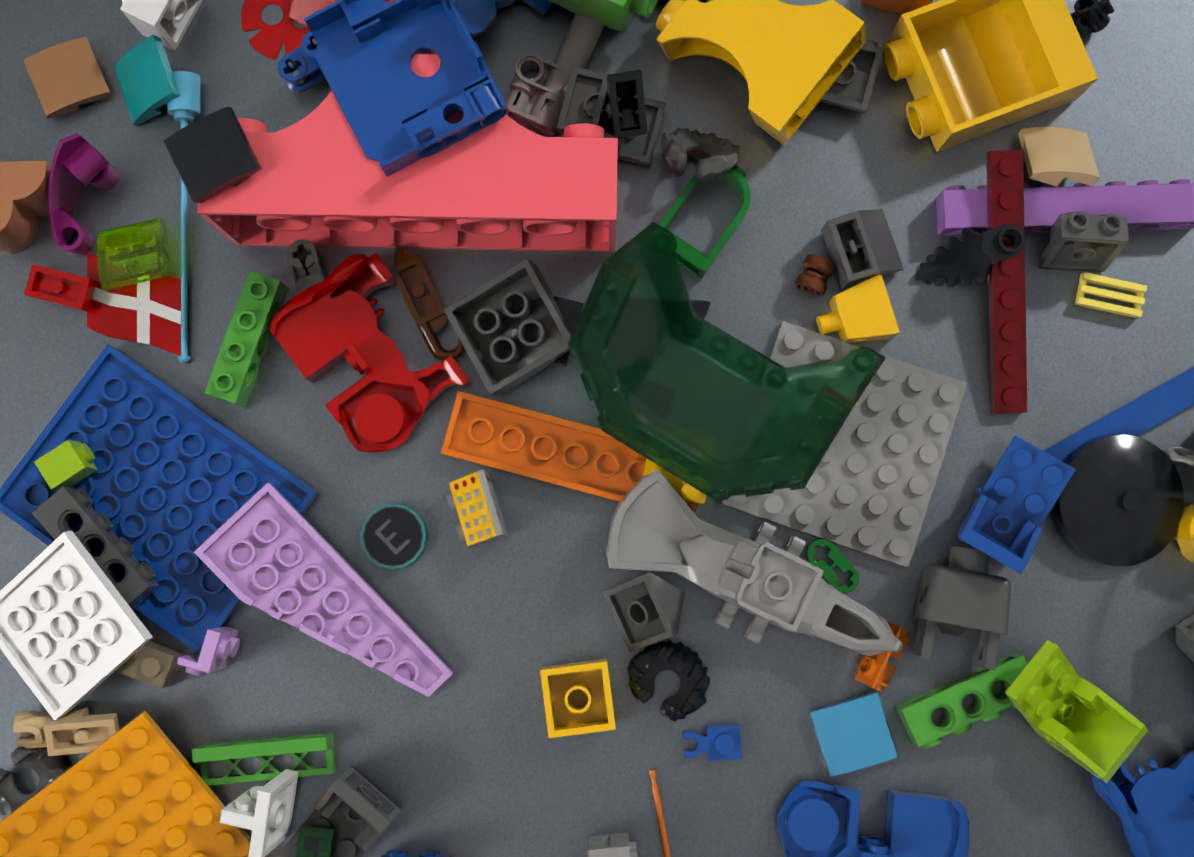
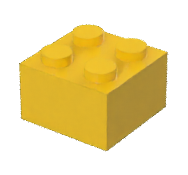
M607 658L541 667L540 674L548 738L616 730Z

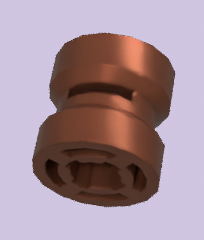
M807 254L803 262V273L797 276L794 286L809 295L823 297L827 289L826 281L833 276L836 265L824 257Z

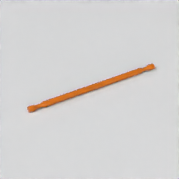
M655 769L649 770V775L652 780V792L664 857H671L659 788L656 783Z

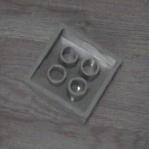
M525 259L443 309L490 395L501 396L525 382L576 346L550 288L537 265L529 259Z

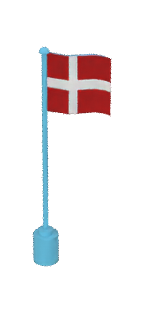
M173 71L172 73L180 96L167 103V113L174 116L175 121L181 122L182 129L187 126L188 122H193L194 118L201 115V77L193 72ZM181 178V280L151 268L111 262L87 251V278L96 281L87 312V327L110 338L158 347L179 355L178 360L182 363H187L191 359V356H188L187 188Z

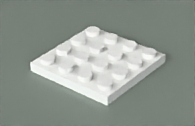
M72 530L63 532L0 591V649L54 721L71 711L153 638Z

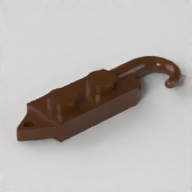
M396 244L394 264L390 270L429 351L440 360H445L451 355L454 359L458 358L465 349L460 339L457 347L448 351L442 348L436 336V333L441 331L447 324L448 317L443 310V303L420 256H414ZM403 251V254L399 256L398 252Z

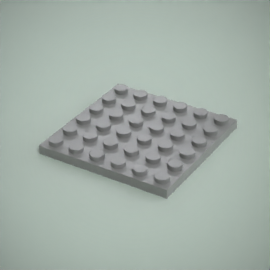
M782 321L721 505L909 568L967 383Z

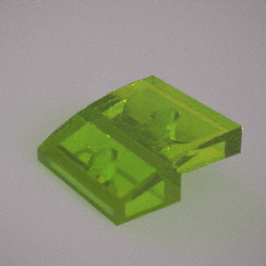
M161 218L98 232V268L103 291L167 277L169 256L164 247L166 227Z

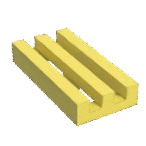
M1083 272L1080 274L1074 305L1138 319L1142 317L1143 310H1141V306L1145 303L1143 295L1147 292L1148 286ZM1091 283L1135 293V296L1087 286L1086 284ZM1084 294L1132 303L1133 307L1129 308L1084 298Z

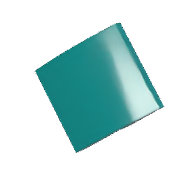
M151 35L134 46L114 67L133 125L138 126L161 114L160 106L180 96L162 40L155 35Z

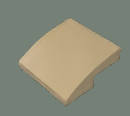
M1032 127L1021 129L1018 133L1029 178L1056 187L1064 178L1089 186H1093L1100 178L1087 133L1061 127Z

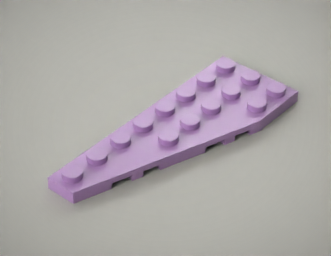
M270 482L262 487L194 551L241 601L250 606L253 605L268 613V615L296 627L299 631L362 661L363 664L393 677L394 680L427 697L435 692L453 674V671Z

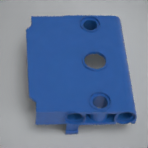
M338 0L304 18L318 44L314 57L367 158L380 163V167L386 176L422 158L429 157L496 123L508 113V106L483 60L484 56L477 43L472 40L452 0H395L390 3L385 2V0ZM420 50H432L440 57V68L433 76L420 77L412 71L410 66L411 59ZM453 113L464 115L462 120L456 124L447 122L448 117Z

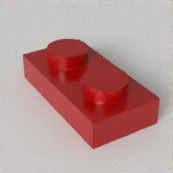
M32 264L24 295L88 312L96 281Z

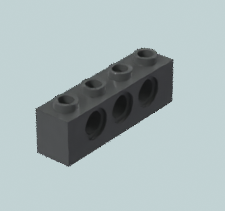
M62 486L32 514L54 540L63 532L72 530L131 609H135L160 587L154 580L156 577L155 572L146 563H140L133 555L135 550L126 539L117 537L111 530L114 527L112 522L103 513H97L90 505L92 499L84 490ZM77 515H80L83 524L80 530L76 531L73 527V521ZM100 539L104 544V551L100 556H97L94 551V545ZM120 564L126 570V575L122 581H119L115 575V570Z

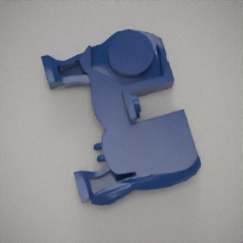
M1194 750L1183 754L1169 768H1159L1156 761L1151 758L1148 760V765L1152 771L1146 772L1142 765H1138L1136 767L1139 774L1138 778L1129 773L1125 761L1107 784L1092 774L1095 791L1119 815L1125 836L1135 857H1194Z
M801 781L784 800L778 814L777 826L786 857H968L970 838L969 819L966 809L960 801L946 799L943 796L887 789L883 843H881L880 838L873 836H860V841L857 840L861 791L853 785H831L819 781Z

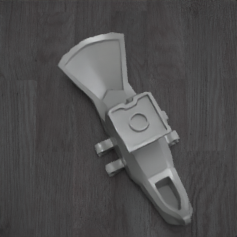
M657 469L642 476L635 487L631 488L623 500L619 502L611 518L612 523L608 534L609 541L606 550L609 568L674 572L688 579L713 596L725 601L716 616L715 623L729 629L738 608L754 615L744 637L758 644L769 622L786 631L807 634L810 637L834 643L866 656L882 654L885 651L900 652L903 643L893 635V631L885 618L849 598L832 585H829L822 578L824 570L813 566L799 557L806 541L796 536H790L785 550L769 544L776 527L765 521L759 525L754 541L704 522L696 516Z

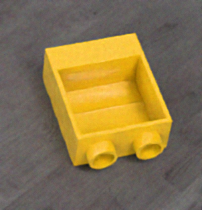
M939 0L902 14L889 37L890 42L882 47L884 48L882 54L883 61L889 76L894 81L906 78L914 100L908 102L906 106L907 118L912 132L918 139L930 136L936 152L952 148L971 139L981 137L1003 127L1073 102L1098 79L1064 0Z

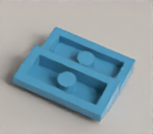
M878 691L848 698L844 702L813 709L810 712L831 777L880 764L899 756Z

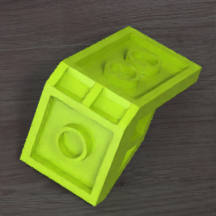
M1049 640L1044 643L1005 692L1040 737L1106 784L1148 732V729L1142 722L1104 691L1080 677L1060 647Z

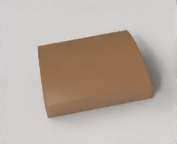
M87 36L51 46L23 60L47 119L79 111L78 105L110 98L109 88Z

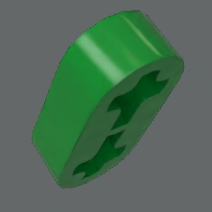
M825 539L813 540L808 544L805 550L807 562L824 570L822 578L829 585H832L842 593H849L857 587L859 582L857 570L834 544ZM815 546L819 548L827 547L828 551L825 555L832 562L829 566L824 560H814L813 557L816 555ZM834 567L840 572L848 571L850 573L847 578L850 582L848 586L836 584L838 576L832 570Z

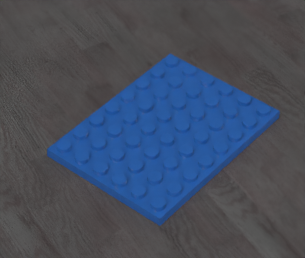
M107 344L0 488V511L46 545L52 544L55 540L32 512L58 490L50 489L34 461L67 440L81 442V444L85 443L95 456L93 463L98 470L73 485L72 488H81L90 496L92 508L97 513H103L112 522L114 527L111 530L118 538L122 537L132 545L135 550L133 553L135 558L140 563L144 562L151 567L156 574L154 580L160 586L135 609L200 655L207 630L223 627L241 600L210 570L194 551L268 482L302 516L319 493L115 347ZM77 515L73 521V527L76 531L80 530L83 524L80 515ZM100 539L94 545V551L97 556H100L104 551V544ZM122 564L118 565L115 570L116 578L119 581H122L126 575V570Z

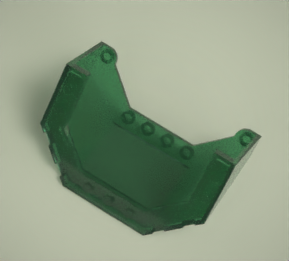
M655 222L651 223L603 261L568 343L572 356L577 357L583 371L580 376L590 401L594 400L599 412L597 420L601 430L715 501L728 500L731 496L745 494L746 497L770 494L774 490L790 488V490L804 489L886 357L869 347L858 346L853 348L847 356L785 368L696 315L674 255L677 249L676 239L666 228Z

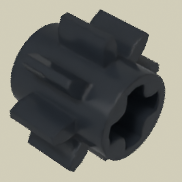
M1077 0L1074 5L1076 12L1070 15L1080 33H1084L1086 30L1096 33L1103 30L1109 24L1110 16L1108 14L1113 13L1115 9L1109 0Z

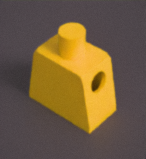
M882 274L876 275L833 296L829 301L831 312L816 317L818 330L821 335L838 331L840 340L850 344L894 338L900 333Z

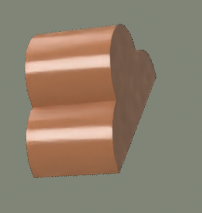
M46 160L0 162L1 255L17 254L31 246L39 233L40 217L49 216L48 193L52 164Z

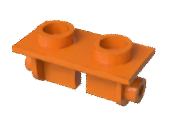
M889 622L888 624L893 631V635L903 643L900 652L885 651L878 655H865L859 663L858 671L854 678L879 692H882L884 687H888L896 669V666L888 663L889 657L900 661L910 641L907 639L908 631Z

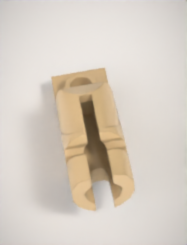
M88 707L73 708L56 721L53 720L46 709L41 712H37V710L17 712L13 724V733L21 732L20 738L15 741L17 747L23 746L31 749L47 747L48 756L91 752L119 730L117 713L89 715Z

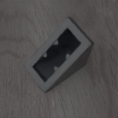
M641 69L608 74L607 93L615 138L648 134Z

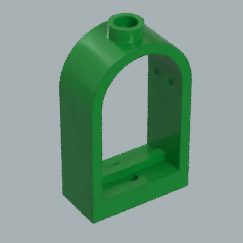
M735 165L724 174L708 180L728 183L737 191L741 202L739 213L708 256L668 230L691 195L701 185L696 174L691 178L651 235L650 244L703 279L744 220L749 208L751 194L748 183L745 180L746 173L744 170Z

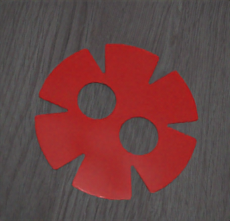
M244 0L241 11L243 31H250L262 28L249 40V43L255 50L266 57L276 59L283 43L287 55L299 46H302L303 37L311 31L308 27H296L292 20L289 19L288 16L293 0ZM276 4L282 9L283 17L279 23L268 25L263 22L261 12L266 5Z

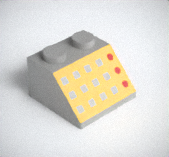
M486 470L476 471L449 483L451 491L446 492L451 511L457 509L460 522L455 523L460 542L466 541L467 546L472 547L508 536L492 480Z

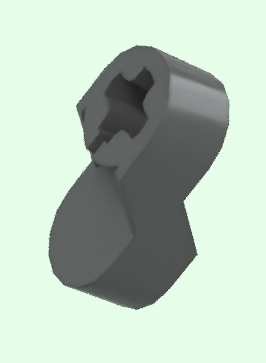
M297 240L290 245L288 249V262L295 281L296 291L299 294L325 280L327 277L322 266L320 253L310 241Z

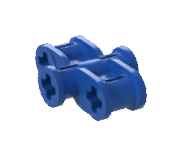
M311 31L303 37L302 46L284 55L278 63L280 76L294 92H304L322 80L327 81L314 57L318 44L314 45L312 39L315 38ZM298 70L300 73L294 76L292 73Z

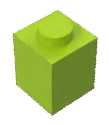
M72 440L63 442L34 461L51 490H59L62 486L72 487L98 470L93 463L95 456L91 449L85 443L81 444V442Z

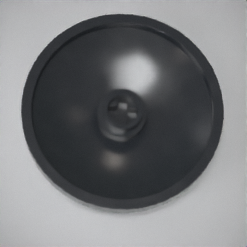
M1106 435L1084 443L1069 456L1065 463L1076 470L1054 504V511L1062 534L1077 552L1098 563L1112 566H1132L1153 558L1171 542L1179 528L1183 515L1184 491L1180 475L1165 452L1155 444L1132 435Z

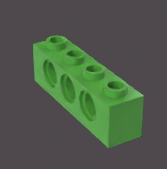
M249 270L204 392L205 394L246 408L272 337L270 331L271 320L283 306L289 290L280 280Z
M1012 653L996 660L995 671L978 668L895 705V709L910 742L917 747L931 748L941 743V737L953 732V735L965 733L972 729L971 724L983 719L984 722L991 721L1003 714L1001 710L1012 705L1016 708L1005 692L1028 665L1024 655ZM1001 680L1004 684V692L1001 696L995 698L992 693V687L995 682ZM967 694H972L974 706L970 710L964 711L962 700ZM942 707L945 714L943 721L939 724H933L931 720L932 712L936 708Z

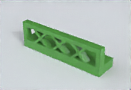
M333 732L204 744L192 749L193 763L200 762L201 778L208 786L272 780L283 772L272 762L277 755L290 754L297 760L290 770L298 771V777L336 773ZM326 750L327 767L315 768L304 758L309 752ZM257 757L264 763L257 773L249 774L239 764L244 758ZM224 760L231 766L224 776H210V761ZM301 763L306 769L296 768ZM267 767H269L273 772H263V771H264ZM234 770L240 774L230 776Z

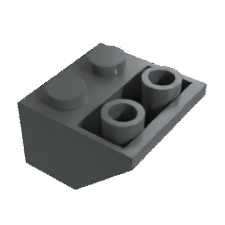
M883 209L855 211L828 220L823 226L821 232L831 260L836 265L835 272L842 290L855 286L876 275L882 274L883 277L904 269Z

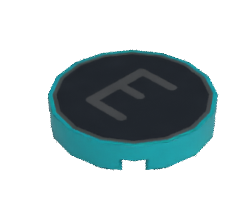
M398 504L381 506L371 512L363 523L360 535L362 549L367 557L380 567L389 569L407 567L415 562L425 549V524L419 514L407 506Z

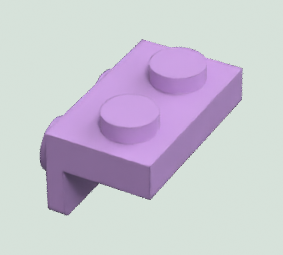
M228 626L208 629L200 655L193 653L178 657L177 664L186 666V673L205 677L206 673L215 674L218 670L228 668L230 658H234L239 649L240 639L237 638L239 630Z

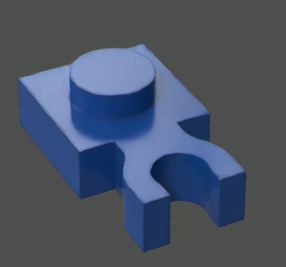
M739 724L706 725V734L702 735L692 730L683 731L684 739L693 738L697 741L694 749L684 750L685 758H694L703 752H707L708 761L742 759Z

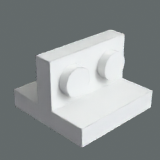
M285 769L264 786L251 787L222 809L220 823L252 830L248 857H265L290 835L298 771Z

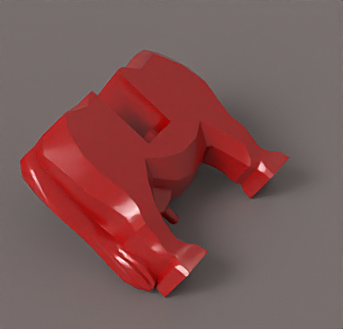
M364 253L347 257L325 280L300 292L276 312L270 324V331L273 336L276 337L305 379L311 383L317 381L346 359L354 370H357L361 375L365 372L367 373V375L325 406L337 423L341 424L348 440L356 450L369 453L387 451L402 445L414 431L427 406L434 402L446 388L455 385L467 387L472 384L452 355L446 358L443 363L435 362L426 369L410 372L393 340L378 330L377 319L384 315L385 310L380 308L374 312L372 307L377 304V299L372 298L369 301L366 299L376 289L392 286L396 281L376 253H373L369 258Z

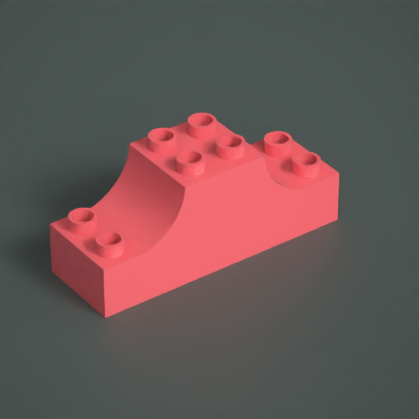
M430 50V54H414L410 66L416 75L430 77L440 68L441 60L436 52ZM331 89L323 102L309 115L277 132H266L267 126L261 121L237 118L262 169L236 187L227 185L203 203H197V213L235 246L290 247L297 240H307L315 247L395 248V245L398 244L404 249L615 252L618 138H604V129L602 127L586 123L566 126L563 137H544L521 126L506 114L496 123L429 157L422 158L386 176L378 161L366 157ZM453 113L448 117L447 122L456 124L462 120L464 115Z

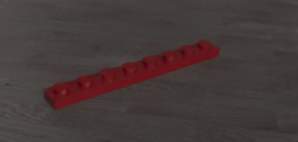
M1023 149L986 152L988 230L1005 224H1012L1020 228L1025 236ZM1004 236L1002 239L1003 244L1006 247H1011L1010 238ZM1024 246L1021 253L1015 257L992 264L989 270L991 413L994 414L1027 412Z

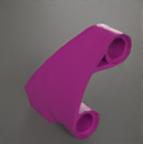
M78 133L59 140L50 170L48 204L55 243L73 256L82 257L87 255V251H92L94 238L73 216L79 195L88 183L100 191L111 190L118 183L119 175L116 168ZM103 170L102 175L95 178ZM78 233V240L73 245H70L71 237Z

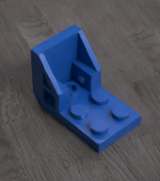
M1014 435L957 531L958 538L1021 574L1028 564L1043 530L1041 525L1076 469Z

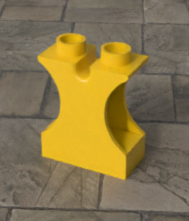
M670 0L656 21V29L661 32L656 40L669 60L674 61L679 58L695 55L709 56L733 66L748 83V109L754 123L784 146L866 43L865 22L835 0L815 5H792L778 0H711L707 3H702L698 0Z

